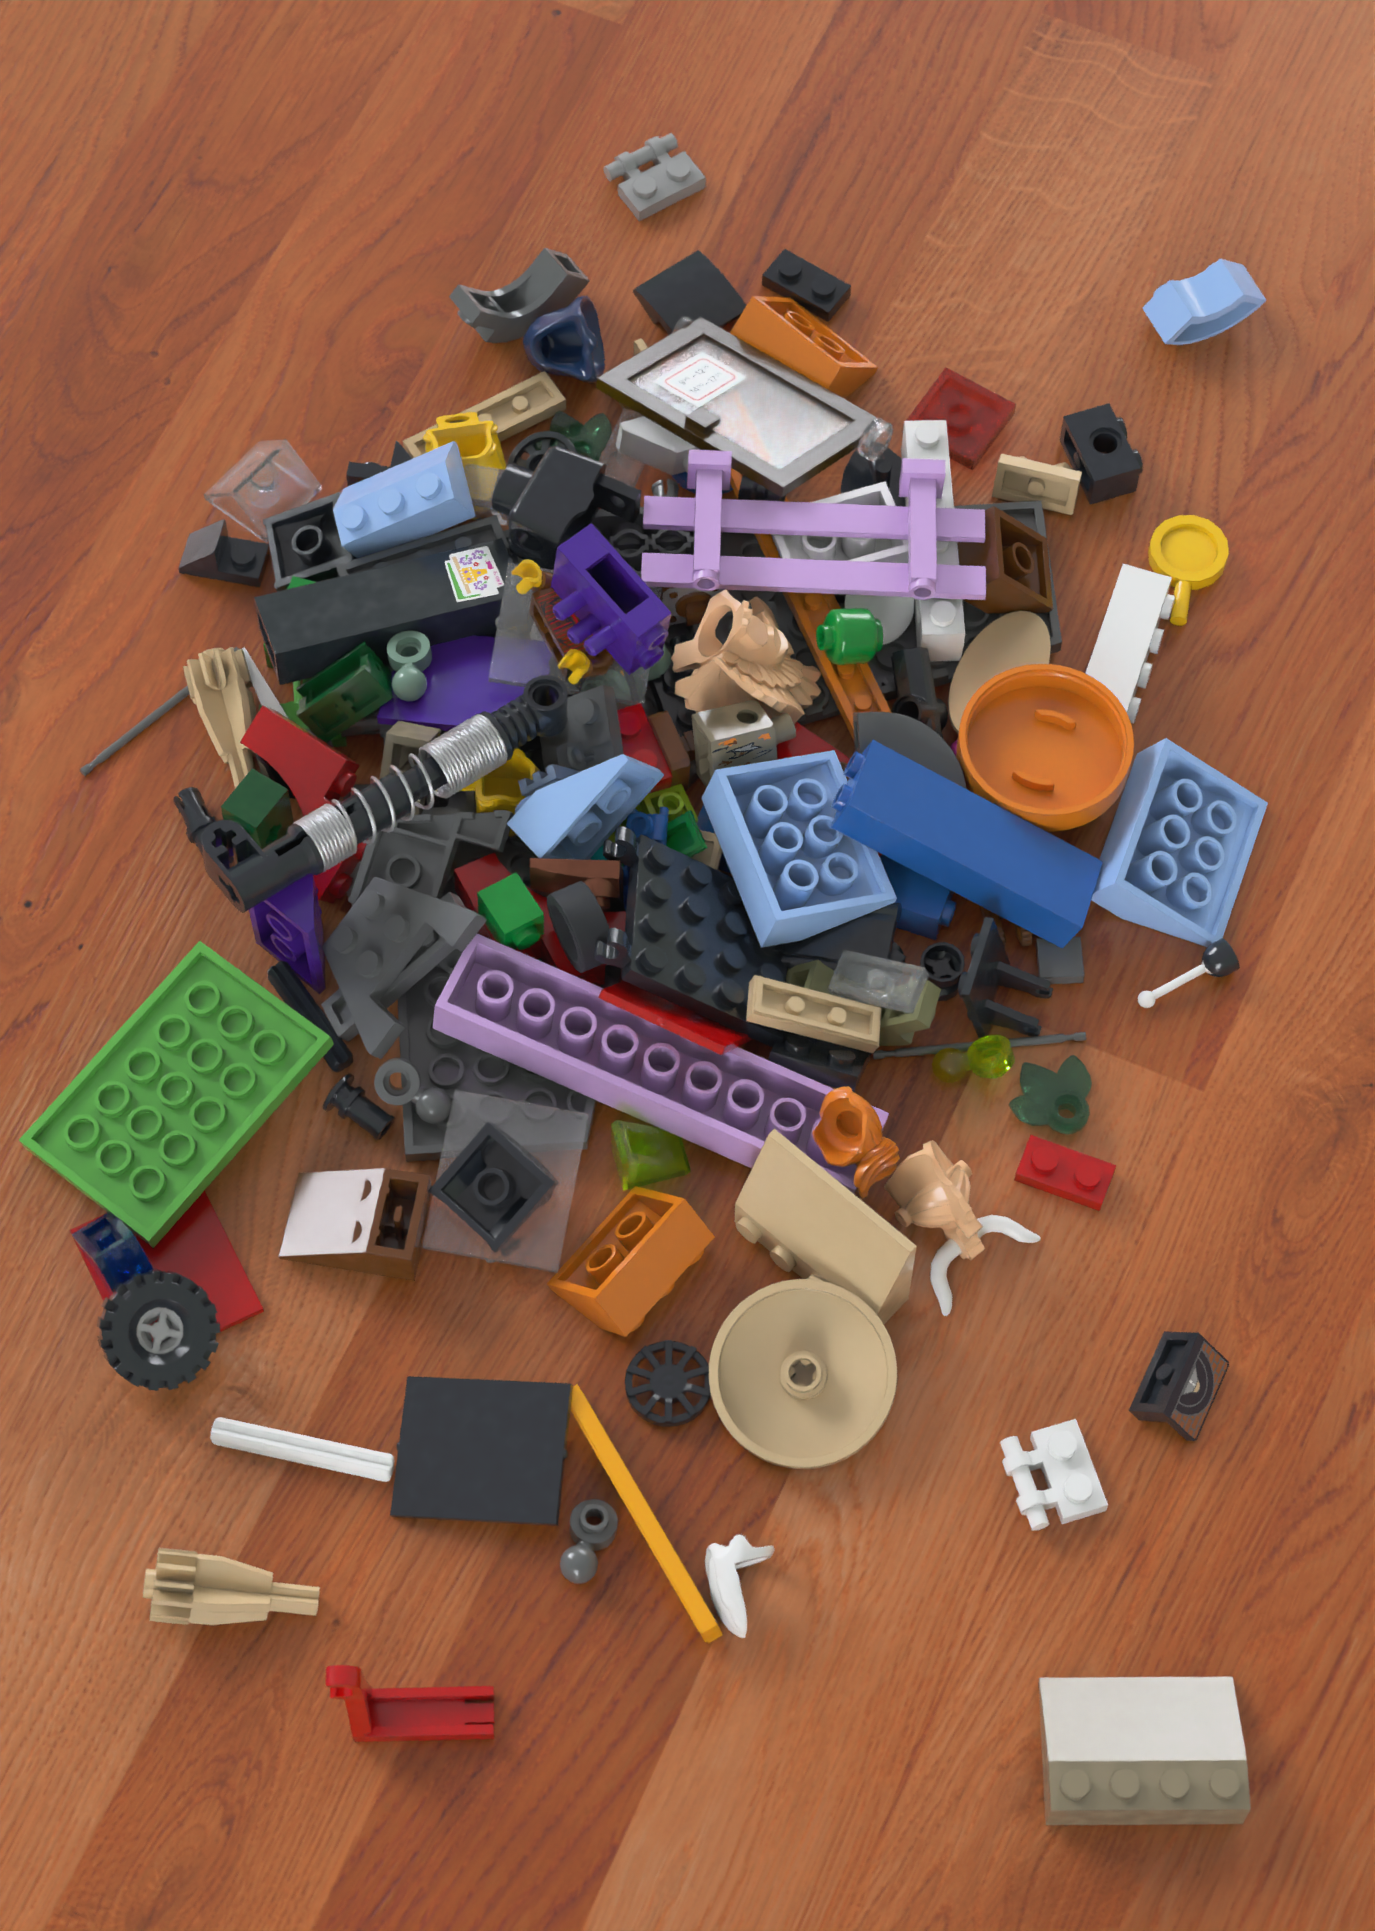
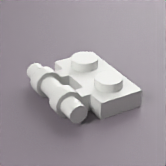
M1076 1419L1031 1432L1030 1440L1034 1450L1030 1452L1022 1450L1018 1436H1011L1000 1442L1005 1458L1002 1460L1007 1476L1013 1477L1020 1496L1016 1499L1021 1515H1027L1033 1531L1043 1529L1049 1525L1045 1510L1050 1508H1056L1061 1524L1107 1510V1500ZM1041 1468L1048 1486L1047 1490H1037L1030 1471Z

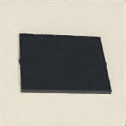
M407 1376L400 1439L396 1445L398 1456L390 1515L399 1518L558 1526L565 1459L568 1457L566 1447L573 1385L571 1383Z

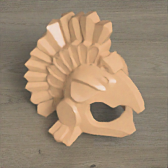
M727 590L710 598L694 639L674 646V654L671 657L674 663L672 670L676 673L689 669L694 670L691 676L675 682V694L685 698V707L696 711V713L754 700L758 701L770 719L788 713L793 723H796L805 714L803 710L812 705V700L821 693L820 688L815 683L820 678L821 672L814 666H803L800 661L790 658L794 654L791 644L783 632L779 630L770 608L759 597L750 600L752 609L748 608V601L743 600L740 603ZM732 611V629L723 645L716 638L715 629L719 620L727 612Z

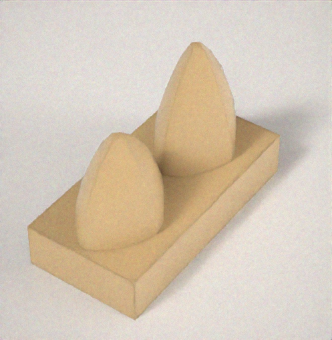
M1001 453L992 497L1013 502L1042 501L1043 509L1073 515L1082 472L1073 470L1067 462L1050 465L1028 460L1024 456L1015 457Z

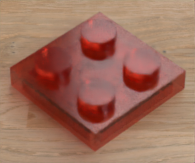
M945 368L906 421L946 420L950 459L973 470L1015 414L1016 404Z

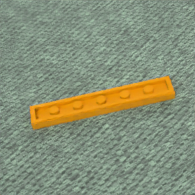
M576 1384L572 1390L570 1409L704 1642L711 1643L723 1635L719 1625L578 1384Z

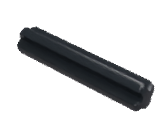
M280 961L276 965L271 966L267 971L268 980L285 1004L320 1028L333 1040L334 1045L323 1056L334 1072H341L353 1063L352 1052L342 1038L337 1036L332 1024L289 963Z

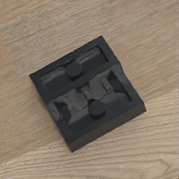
M699 250L632 291L653 323L657 324L660 322L668 335L700 317L723 328L739 318L747 306L726 277ZM702 337L694 343L690 344L689 346L683 348L682 350H680V353L684 352L693 345L702 341L703 339H705V337Z

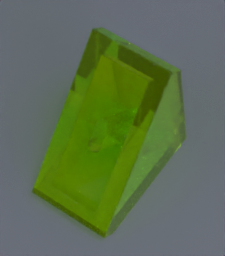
M616 1120L611 1124L612 1154L623 1191L632 1189L635 1186L640 1187L685 1176L691 1172L681 1137L661 1128L620 1120Z

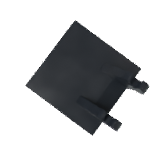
M985 917L980 933H975L971 942L970 954L972 960L968 972L964 971L959 980L958 993L959 997L963 998L967 1008L968 1019L972 1021L979 1039L987 1040L991 1025L1017 1030L1027 1036H1039L1042 1026L1038 1025L1039 1019L994 1001L999 986L1029 992L1031 995L1039 998H1050L1053 992V988L1050 987L1051 982L1010 966V961L994 918Z

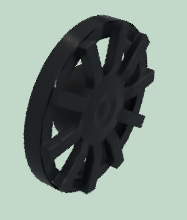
M665 1340L649 1346L645 1345L633 1357L626 1370L625 1392L628 1402L637 1415L654 1425L674 1427L686 1424L699 1416L710 1400L709 1365L695 1347L681 1342ZM665 1351V1364L660 1365L653 1355L654 1353ZM672 1351L684 1354L677 1365L672 1364ZM646 1358L654 1368V1371L650 1372L638 1368V1366ZM691 1358L699 1365V1368L687 1372L683 1371ZM633 1375L650 1380V1383L632 1388ZM704 1375L705 1388L687 1383L689 1379ZM651 1391L652 1397L643 1407L637 1401L636 1395ZM686 1392L701 1395L699 1403L693 1407L685 1397ZM657 1402L665 1404V1416H659L650 1412ZM680 1402L687 1412L673 1417L672 1404Z

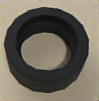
M579 881L547 896V906L550 919L561 947L573 967L578 972L583 973L604 964L594 958L595 943L599 940L607 944L609 926L590 888L582 881Z

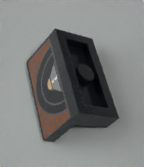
M1164 1331L1129 1411L1139 1421L1167 1422L1185 1440L1196 1441L1228 1370L1229 1361L1200 1333Z

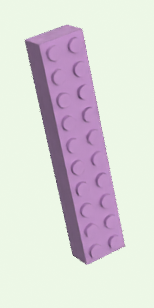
M476 934L462 952L435 1004L433 1029L749 1168L753 1167L768 1134L775 1128L855 1194L857 1187L854 1186L856 1164L846 1167L828 1164L812 1136L813 1130L821 1121L819 1112L824 1097L834 1090L833 1088L739 1047L723 1055L717 1054L599 999L598 997L603 988L480 934ZM872 1106L880 1118L883 1131L889 1113Z

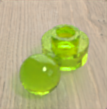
M988 1035L973 1042L966 1053H962L960 1050L952 1047L941 1049L933 1058L932 1070L934 1075L945 1083H954L961 1080L968 1070H972L979 1077L993 1079L1003 1076L1013 1066L1015 1055L1008 1038L1002 1035Z

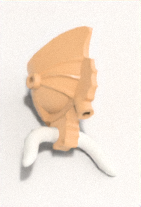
M932 1140L923 1144V1150L909 1155L896 1168L884 1188L901 1207L895 1212V1217L904 1227L913 1223L921 1227H941L944 1230L945 1238L948 1241L937 1250L931 1262L930 1281L938 1298L942 1314L948 1316L952 1309V1293L947 1280V1269L955 1257L960 1255L962 1259L967 1258L969 1260L975 1258L985 1249L980 1237L990 1232H1001L1018 1242L1024 1243L1038 1242L1041 1237L1008 1217L989 1215L976 1219L972 1208L968 1204L971 1187L969 1177L972 1175L970 1167L962 1160L954 1165L938 1144Z

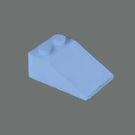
M621 754L536 790L532 795L520 801L515 809V815L507 822V825L538 858L589 860L603 845L604 841L611 836L616 828L620 826L662 779L664 774L658 768Z

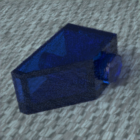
M108 1212L71 1234L111 1295L114 1293L113 1288L119 1282L123 1284L129 1280L130 1275L137 1272L140 1274L147 1273L148 1270L154 1269L135 1235L119 1218Z

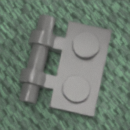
M672 133L662 138L655 136L645 141L644 147L632 153L625 151L617 155L614 162L603 167L604 174L609 181L620 176L625 179L624 182L618 184V196L638 221L706 188V177L685 151L672 158L667 153L678 147V142ZM650 161L655 164L654 167L642 173L638 170V167Z

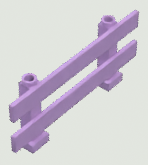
M689 450L687 488L696 489L695 498L644 496L643 529L694 531V555L642 553L641 579L648 587L696 588L701 591L722 589L913 597L918 600L930 598L985 600L986 566L937 565L936 541L985 542V510L936 508V499L942 498L945 480V460L902 459L899 497H908V507L722 499V490H730L732 451ZM721 532L908 540V563L720 556Z

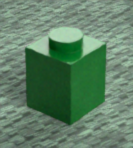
M517 872L477 892L478 914L487 919L485 925L496 942L514 950L516 948L523 950L535 944L540 936L544 934V913Z

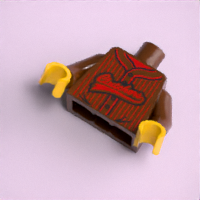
M523 560L511 571L512 575L522 577V580L516 585V589L520 594H526L530 589L535 591L531 594L529 613L565 681L568 680L571 684L575 685L581 678L607 674L616 660L606 649L596 656H591L584 648V642L593 634L579 644H574L567 635L568 629L578 623L580 619L575 614H572L564 621H561L554 615L553 606L562 599L551 588L553 573L541 571L537 563L532 560Z

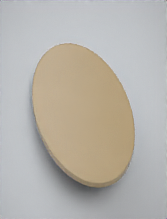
M1015 611L1005 614L986 626L968 646L957 665L949 691V718L957 734H959L961 718L967 703L985 682L1015 667L1029 664H1049L1051 649L1049 631L1044 621L1038 615L1029 611Z

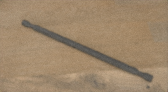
M235 647L234 652L239 650V648ZM188 686L180 690L97 755L95 760L83 766L80 772L86 776L96 765L104 762L189 695Z
M1076 1032L1070 1035L1054 1034L898 1048L893 1051L876 1050L873 1053V1059L1063 1043L1069 1040L1085 1041L1086 1032Z

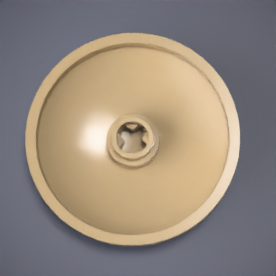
M794 1279L774 1283L756 1291L743 1300L729 1314L713 1343L709 1362V1385L713 1403L720 1419L732 1437L742 1447L760 1459L774 1465L794 1469H814L836 1464L849 1458L865 1447L876 1436L893 1406L897 1388V1362L887 1329L873 1309L862 1299L832 1283L812 1279Z

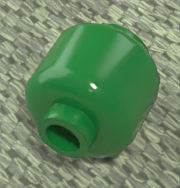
M865 608L833 609L826 615L823 625H819L817 628V646L819 650L825 652L826 657L833 664L868 663L883 646L881 621L878 618H874V615Z

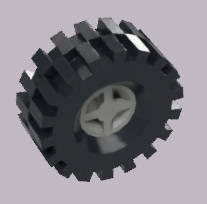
M151 1269L147 1273L140 1274L137 1272L130 1275L129 1280L123 1284L119 1282L113 1288L114 1293L109 1299L105 1298L102 1304L104 1308L102 1316H98L97 1327L99 1328L100 1336H97L99 1346L104 1352V1358L129 1383L138 1387H146L148 1390L159 1391V1388L171 1390L179 1388L178 1384L184 1381L190 1383L197 1378L195 1374L201 1368L205 1370L211 1362L208 1361V1358L212 1352L216 1353L219 1343L216 1342V1334L220 1333V1323L216 1321L215 1313H217L214 1303L209 1300L208 1294L200 1286L179 1273L169 1270L167 1272Z

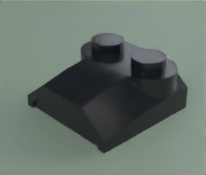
M340 492L263 519V525L267 530L276 580L274 586L277 592L287 590L293 576L314 582L337 578L336 565L358 559L341 546L333 508L341 495Z
M488 1121L428 1192L445 1203L488 1243L491 1250L497 1253L536 1209L544 1206L551 1199L554 1189L559 1182L546 1167L514 1138L493 1122Z

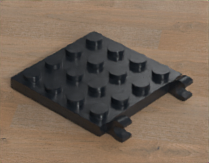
M618 826L616 828L615 843L608 839L604 841L603 856L607 860L620 861L621 864L630 867L625 932L620 929L610 928L607 935V944L599 940L595 943L594 958L601 963L621 968V980L734 1031L746 1034L748 1037L773 1048L776 1041H783V1030L746 1021L749 982L754 975L786 983L787 966L781 961L785 943L761 948L733 877L642 834L636 839V835L632 830Z

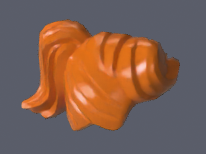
M843 1086L830 1091L824 1097L819 1112L821 1121L813 1130L812 1136L828 1164L837 1167L856 1164L854 1186L858 1188L859 1194L863 1199L868 1196V1191L874 1183L889 1177L897 1168L896 1163L900 1159L898 1154L899 1148L891 1139L882 1137L880 1118L869 1102L853 1092L849 1086Z

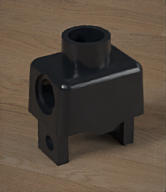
M552 446L546 451L535 471H531L516 463H510L506 467L495 488L492 498V509L509 516L508 545L511 553L523 560H532L537 563L540 569L553 573L557 547L591 524L599 509L634 523L640 513L641 490L605 475V463L559 446Z

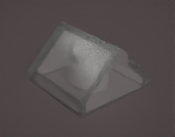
M286 439L259 441L204 494V499L267 543L268 536L266 527L263 525V519L307 504L321 490V484Z

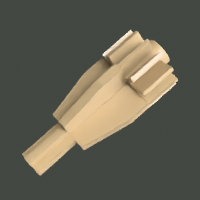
M229 647L227 650L212 648L199 653V660L188 659V666H183V671L190 698L193 699L194 704H197L198 712L218 755L221 756L224 764H229L236 788L252 768L255 769L252 757H255L256 753L240 743L257 715L253 696L249 690L253 685L242 649L234 652L233 647Z
M158 1548L156 1568L146 1569L142 1598L152 1599L149 1621L188 1625V1623L219 1625L267 1620L269 1611L316 1616L320 1587L272 1582L273 1572L222 1556L197 1554L196 1551Z

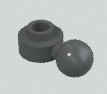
M392 1058L385 1061L379 1067L375 1075L374 1086L378 1096L386 1103L403 1105L412 1101L415 1104L419 1117L428 1123L442 1122L451 1112L452 1102L447 1092L437 1087L425 1089L420 1086V1072L411 1061L404 1058ZM396 1072L405 1075L407 1083L401 1088L394 1087L390 1082V1076Z
M585 1500L579 1503L571 1513L569 1531L576 1545L569 1547L562 1554L560 1570L563 1576L572 1583H585L595 1576L598 1569V1559L594 1551L608 1547L616 1537L617 1514L608 1503L602 1500ZM595 1516L600 1518L602 1523L594 1526L587 1523L586 1519Z

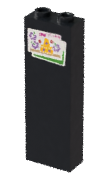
M500 538L254 597L259 630L279 685L312 678L363 642L381 660L388 659V642L393 636L403 631L420 632L429 639L430 646L473 635L484 636L529 625L527 607L530 606L532 591L530 589L526 594L518 593L516 585L521 581V577L511 574V571L519 565L517 556L508 553L503 539Z

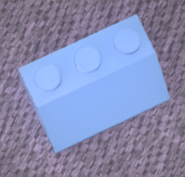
M455 441L344 488L333 508L341 546L356 558L436 534L476 517L458 444Z

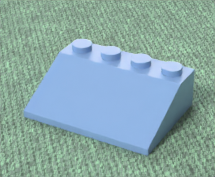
M1167 738L1144 749L1136 755L1099 859L1103 861L1091 900L1121 919L1208 947L1210 944L1223 938L1268 802Z
M835 750L717 769L714 771L701 798L761 948L806 939L893 904L897 899L878 852L831 828L837 812L836 809L832 808L833 800L843 784L847 785L848 782Z

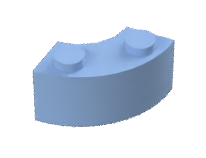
M1219 259L1205 271L1194 277L1184 280H1169L1166 284L1160 286L1154 292L1149 302L1143 307V310L1165 344L1183 345L1205 340L1233 327L1252 314L1267 300L1244 265Z

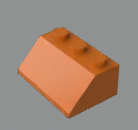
M752 296L730 332L735 337L844 399L871 378L878 369L875 364L792 298ZM796 396L797 400L801 402L803 405L810 409L817 410L816 407Z
M635 1186L547 1282V1285L554 1293L600 1329L626 1337L643 1323L645 1315L657 1301L672 1291L675 1281L682 1273L702 1257L704 1249L715 1236L685 1198Z

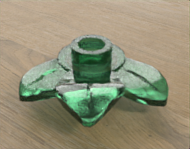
M557 411L550 424V431L567 437L575 445L579 454L602 462L601 453L612 441L611 424L604 413L593 416L583 425L568 414ZM556 441L552 446H557L558 441ZM542 442L536 443V444H537V447H536V450H537V451H540V450H541V448H542Z
M1071 1055L1062 1063L1057 1074L1042 1066L1024 1062L1020 1072V1087L1024 1095H1020L1010 1101L1009 1107L1020 1121L1028 1125H1049L1053 1130L1062 1134L1076 1133L1085 1127L1089 1119L1090 1110L1085 1099L1092 1086L1090 1074L1082 1061L1075 1055ZM1067 1109L1073 1112L1074 1117L1064 1118L1058 1112Z

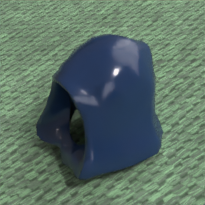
M587 295L579 296L568 307L538 317L524 335L523 345L527 358L541 372L546 371V373L552 375L572 377L590 384L597 383V378L604 373V346L600 333L599 319L595 306Z

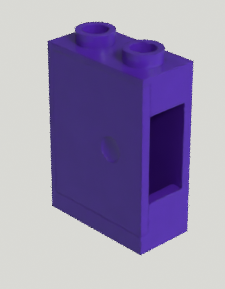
M592 523L558 546L551 588L562 600L553 606V613L561 621H564L572 614H575L580 619L578 623L568 629L567 635L574 644H579L593 634L584 642V648L591 656H596L606 649L628 675H631L640 667L646 670L656 664L664 654L663 648L669 634L668 627L672 612Z

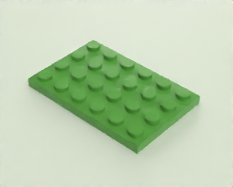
M199 941L24 1133L19 1141L29 1152L154 1248L334 1045V1042L320 1028Z

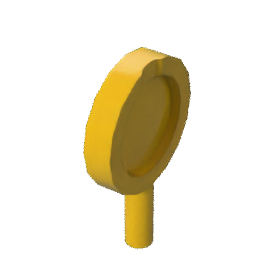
M1178 515L1165 520L1154 530L1148 549L1149 564L1155 573L1172 577L1170 586L1175 587V600L1170 622L1177 626L1187 623L1191 590H1198L1212 585L1222 575L1229 555L1228 541L1222 530L1210 520L1196 515Z

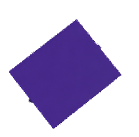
M475 635L430 646L432 661L422 671L427 680L425 693L418 700L404 701L395 695L392 688L393 698L381 706L377 716L378 724L395 725L398 721L449 731L483 711L492 713L510 701L515 700L524 694V688L532 678L540 675L551 676L549 661L553 656L544 642ZM394 670L391 672V673H392V679H393V677H394V675H395V673H396V671H394Z

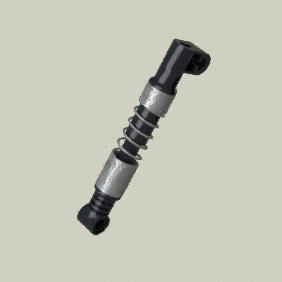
M540 675L532 678L526 684L524 694L498 708L497 711L492 713L483 711L460 723V725L420 747L418 757L410 753L408 758L411 768L402 773L395 765H390V773L381 779L371 776V785L359 791L353 787L351 788L352 796L344 801L339 802L336 799H332V805L326 803L305 815V817L297 820L287 828L285 836L263 849L257 845L246 830L237 822L218 820L211 823L204 829L201 835L204 867L208 876L233 906L241 913H244L308 874L319 875L322 872H326V870L341 863V861L349 858L352 854H356L359 843L372 844L379 831L390 833L394 830L396 821L399 819L405 821L412 820L415 814V806L426 810L432 808L434 794L442 798L451 797L456 792H459V790L474 783L505 764L506 761L512 759L513 751L518 749V746H523L527 741L536 738V736L551 737L559 734L567 724V687L560 679L550 675ZM430 794L431 801L429 805L423 806L416 802ZM234 856L235 865L230 868L229 857Z

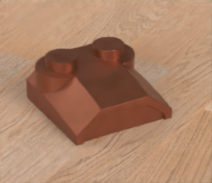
M530 858V884L534 892L547 897L555 891L582 881L590 888L603 912H613V907L622 906L624 873L620 861Z

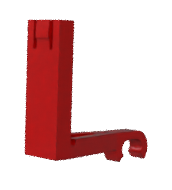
M331 1665L326 1667L325 1686L330 1687L331 1699H345L354 1742L495 1739L494 1703H466V1701H495L494 1686L372 1688L365 1680L362 1669L351 1665Z

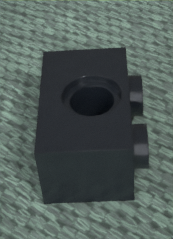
M1110 403L1063 416L1060 442L1073 470L1082 472L1080 484L1090 505L1136 492L1139 474L1143 472L1142 459L1136 449H1131L1127 440L1125 423L1121 417L1116 418Z

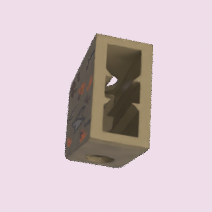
M754 700L706 710L692 715L696 771L706 788L715 770L777 760L776 745L796 737V729L788 713L770 719L758 701Z

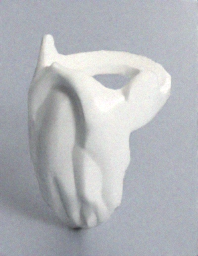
M740 1534L736 1535L727 1547L717 1543L708 1546L705 1556V1569L709 1580L711 1599L721 1621L733 1634L739 1638H745L747 1632L746 1607L736 1570L769 1559L775 1550L774 1546L752 1547L745 1536Z

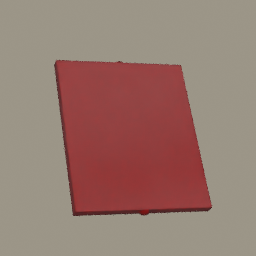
M626 981L602 989L598 997L720 1055L753 1040L746 1034L734 1031Z
M205 1190L154 1248L109 1213H105L70 1230L103 1302L106 1297L109 1299L114 1293L113 1288L119 1282L123 1284L129 1280L130 1275L137 1272L140 1274L147 1273L151 1269H159L161 1271L168 1272L169 1270L179 1273L192 1280L208 1294L207 1297L214 1303L217 1310L215 1316L216 1321L220 1323V1332L264 1312Z

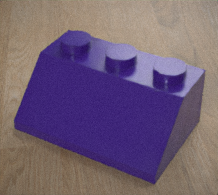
M308 874L249 909L256 943L279 962H288L302 981L318 994H321L326 989L325 953L322 949L324 945L322 910L319 907L318 889L315 885L314 875Z

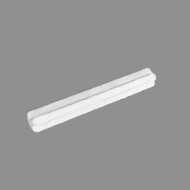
M218 1417L215 1419L211 1429L210 1438L214 1445L379 1481H389L395 1466L394 1456L388 1453Z

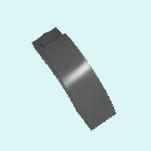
M544 248L530 267L509 285L494 291H482L458 284L449 298L460 309L458 311L459 317L469 326L474 327L485 342L503 343L524 337L530 325L538 317L568 307L590 280L567 254Z
M853 712L855 751L862 754L871 741L875 740L966 789L964 775L954 752L941 736L930 727L911 717L896 713Z

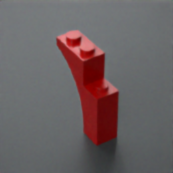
M262 705L240 741L241 744L258 754L279 773L295 796L303 817L326 803L332 805V799L339 800L340 797L346 796L357 780L355 773L360 766L358 763L278 711ZM359 843L356 854H352V856L326 870V872L314 875L315 885L318 889V900L333 904L336 898L340 899L346 894L353 881L350 875L359 861L361 862L367 843Z

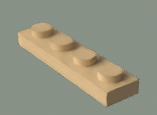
M543 371L460 413L476 412L479 422L493 421L498 426L496 432L499 442L565 410L566 399L546 371ZM455 420L449 423H459L467 420ZM437 424L403 440V448L412 458L426 453V442L423 440V436L427 430L438 428Z

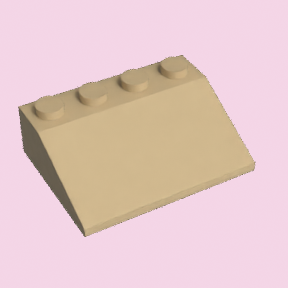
M774 1128L768 1134L735 1203L734 1222H736L737 1230L748 1241L752 1243L758 1241L770 1251L772 1260L784 1271L790 1272L793 1270L802 1279L832 1283L852 1292L870 1306L882 1323L885 1324L909 1298L917 1246Z

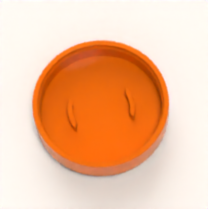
M1029 664L1006 670L994 676L973 694L961 718L956 758L961 766L967 790L1046 832L1064 831L1077 828L1095 820L1105 813L1118 799L1126 784L1134 751V734L1129 716L1123 705L1101 682L1073 668L1054 664Z

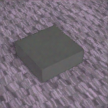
M1073 937L1064 948H1060L1043 938L1036 939L1038 977L1049 980L1051 984L1083 983L1084 966L1081 937Z

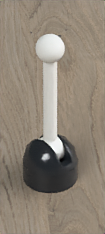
M1221 938L1206 948L1202 956L1201 965L1152 992L1148 990L1142 991L1138 996V1003L1143 1008H1150L1154 1005L1157 998L1205 972L1215 977L1227 976L1239 970L1238 958L1230 944Z

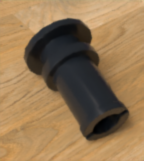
M348 1073L332 1087L324 1101L323 1109L328 1112L336 1107L341 1118L349 1117L378 1141L391 1128L395 1117L389 1115L365 1096L366 1090L362 1087L354 1088L352 1086L354 1076Z

